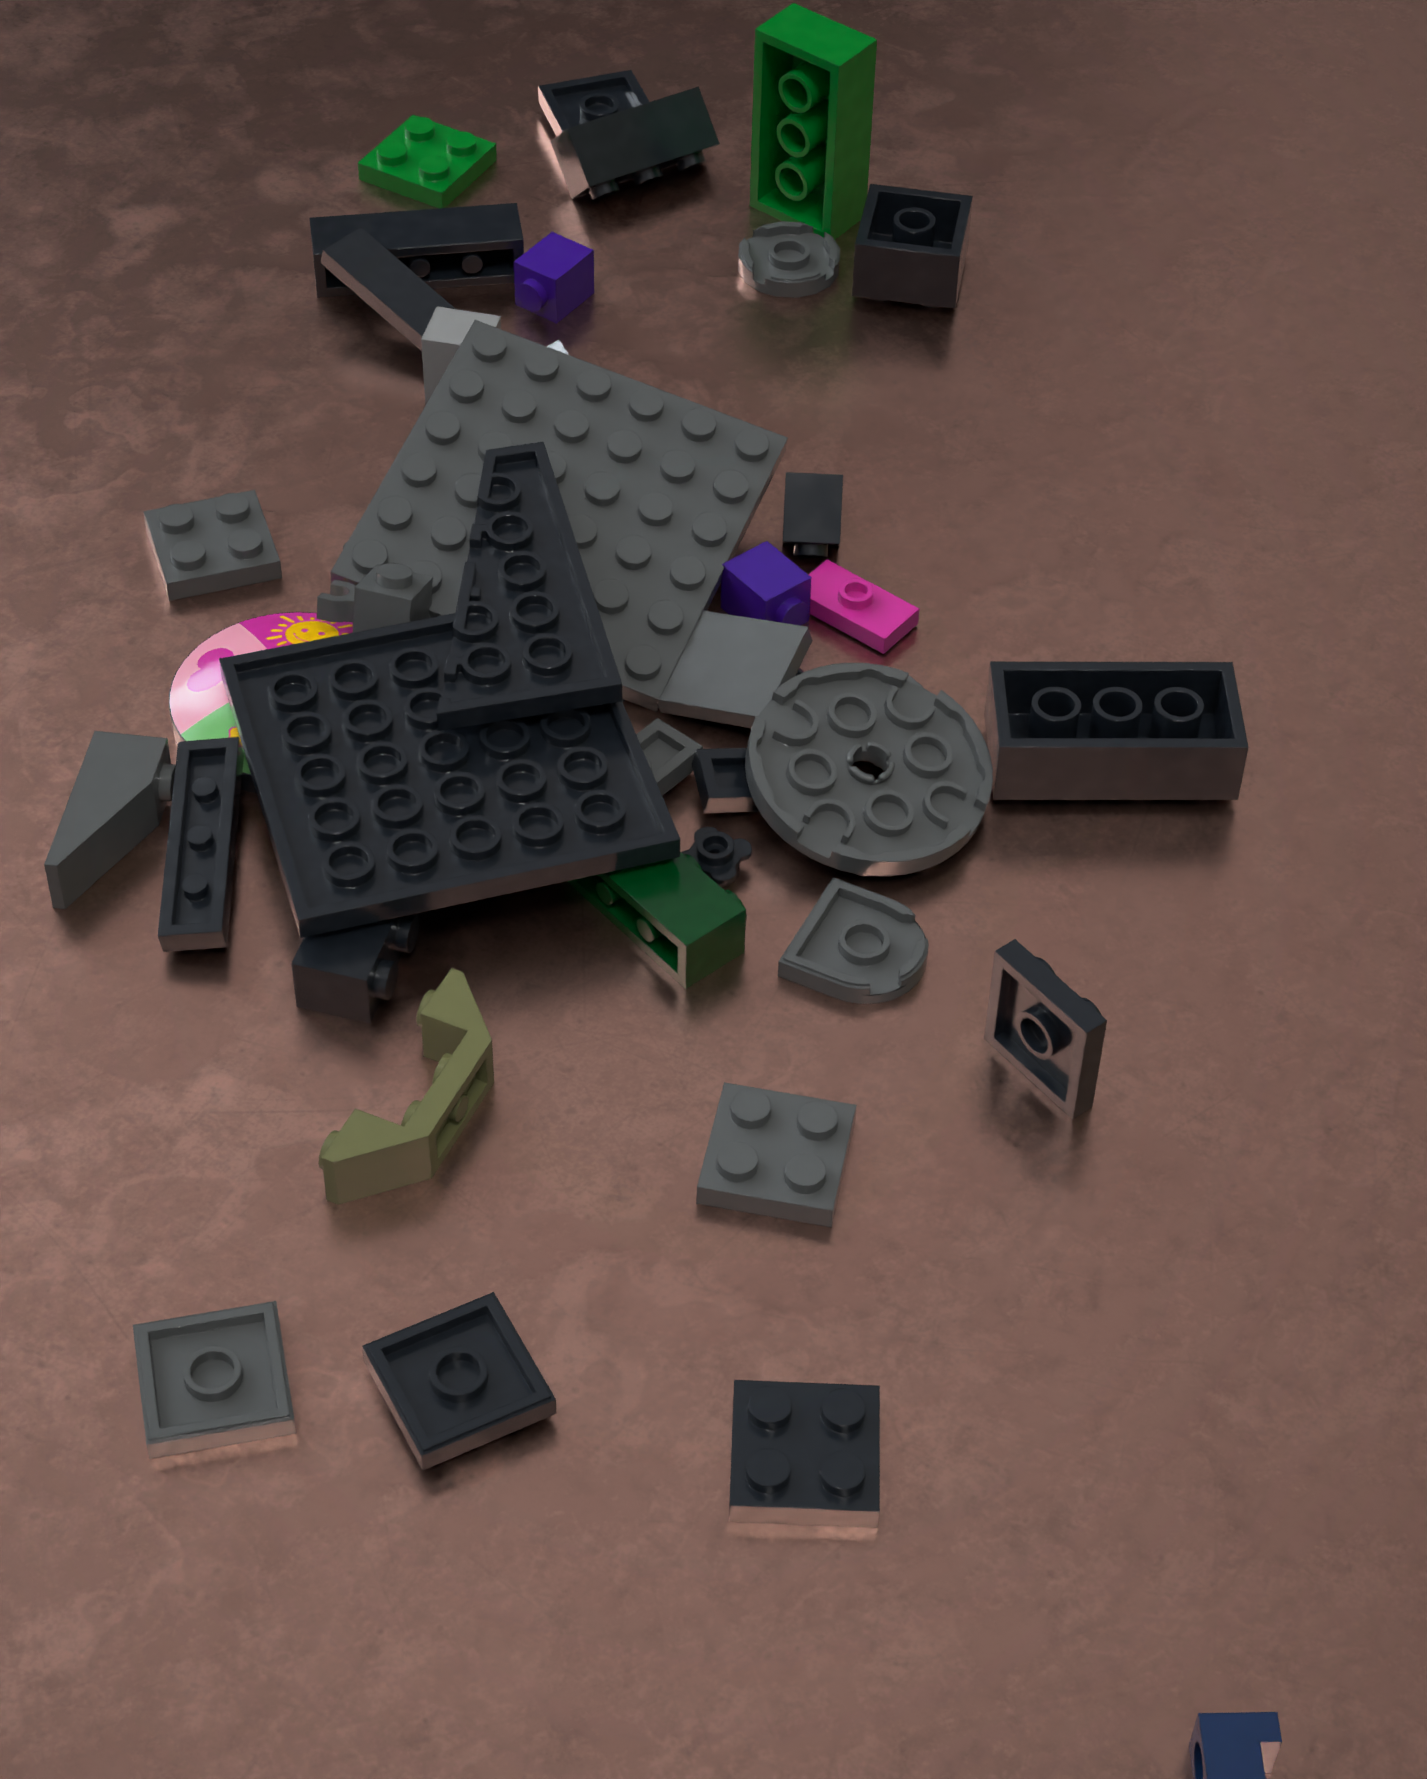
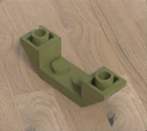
M451 968L437 990L430 989L424 995L418 1008L416 1023L417 1026L421 1027L423 1057L439 1062L434 1072L432 1086L422 1101L414 1100L409 1105L401 1125L355 1108L341 1130L332 1131L325 1139L319 1154L318 1164L319 1168L323 1170L327 1201L340 1205L432 1179L494 1084L492 1038L463 972Z

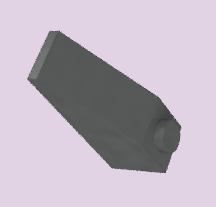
M94 731L44 863L53 908L66 909L159 826L167 801H172L176 764H171L167 738Z

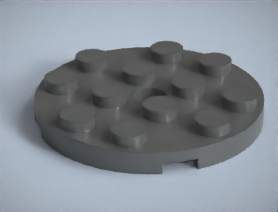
M839 663L805 671L778 687L773 692L772 699L762 709L759 716L755 717L746 749L745 770L747 783L755 805L763 818L783 840L811 859L838 870L855 873L859 876H896L919 872L933 867L953 856L968 843L982 821L992 790L993 768L987 744L981 731L963 707L942 690L936 696L925 688L907 681L908 672L892 667L869 663ZM860 760H869L875 766L882 768L884 773L879 775L878 780H874L873 775L863 773L856 766L852 767V765Z

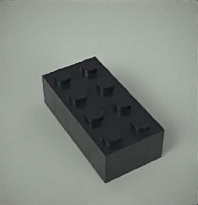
M990 661L984 717L987 745L993 768V800H1238L1249 747L1233 662Z

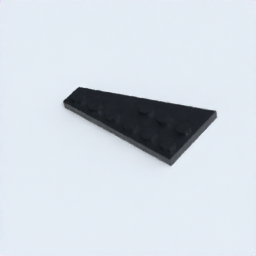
M544 442L486 450L477 496L478 507L475 523L472 524L469 538V555L464 565L454 617L452 645L444 670L442 698L439 697L437 707V731L621 702L622 681Z

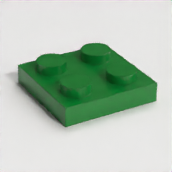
M412 115L358 162L359 180L436 208H446L497 161L496 143L476 137L472 133L459 131L433 122L427 117Z

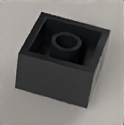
M870 184L855 242L852 296L866 297L875 301L890 300L921 304L929 308H955L968 250L973 196Z

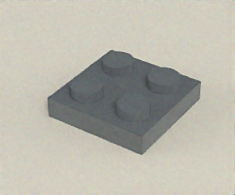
M255 490L228 493L220 497L184 504H171L163 508L143 511L146 531L169 601L282 578L280 558Z
M724 1082L697 1184L696 1204L832 1227L854 1130L857 1105Z

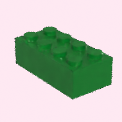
M792 3L755 29L749 206L780 221L808 224L813 226V233L824 238V232H826L834 240L861 221L868 194L877 39L795 3Z

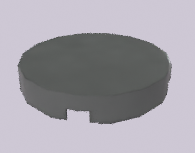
M781 221L765 224L753 230L752 238L746 240L744 237L740 242L738 272L745 283L765 294L789 298L814 295L830 287L839 276L840 248L832 236L824 232L823 238L813 233V226L802 222Z

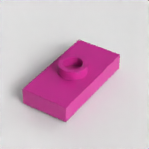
M828 559L809 574L812 577L810 614L882 654L887 652L918 624L919 608Z

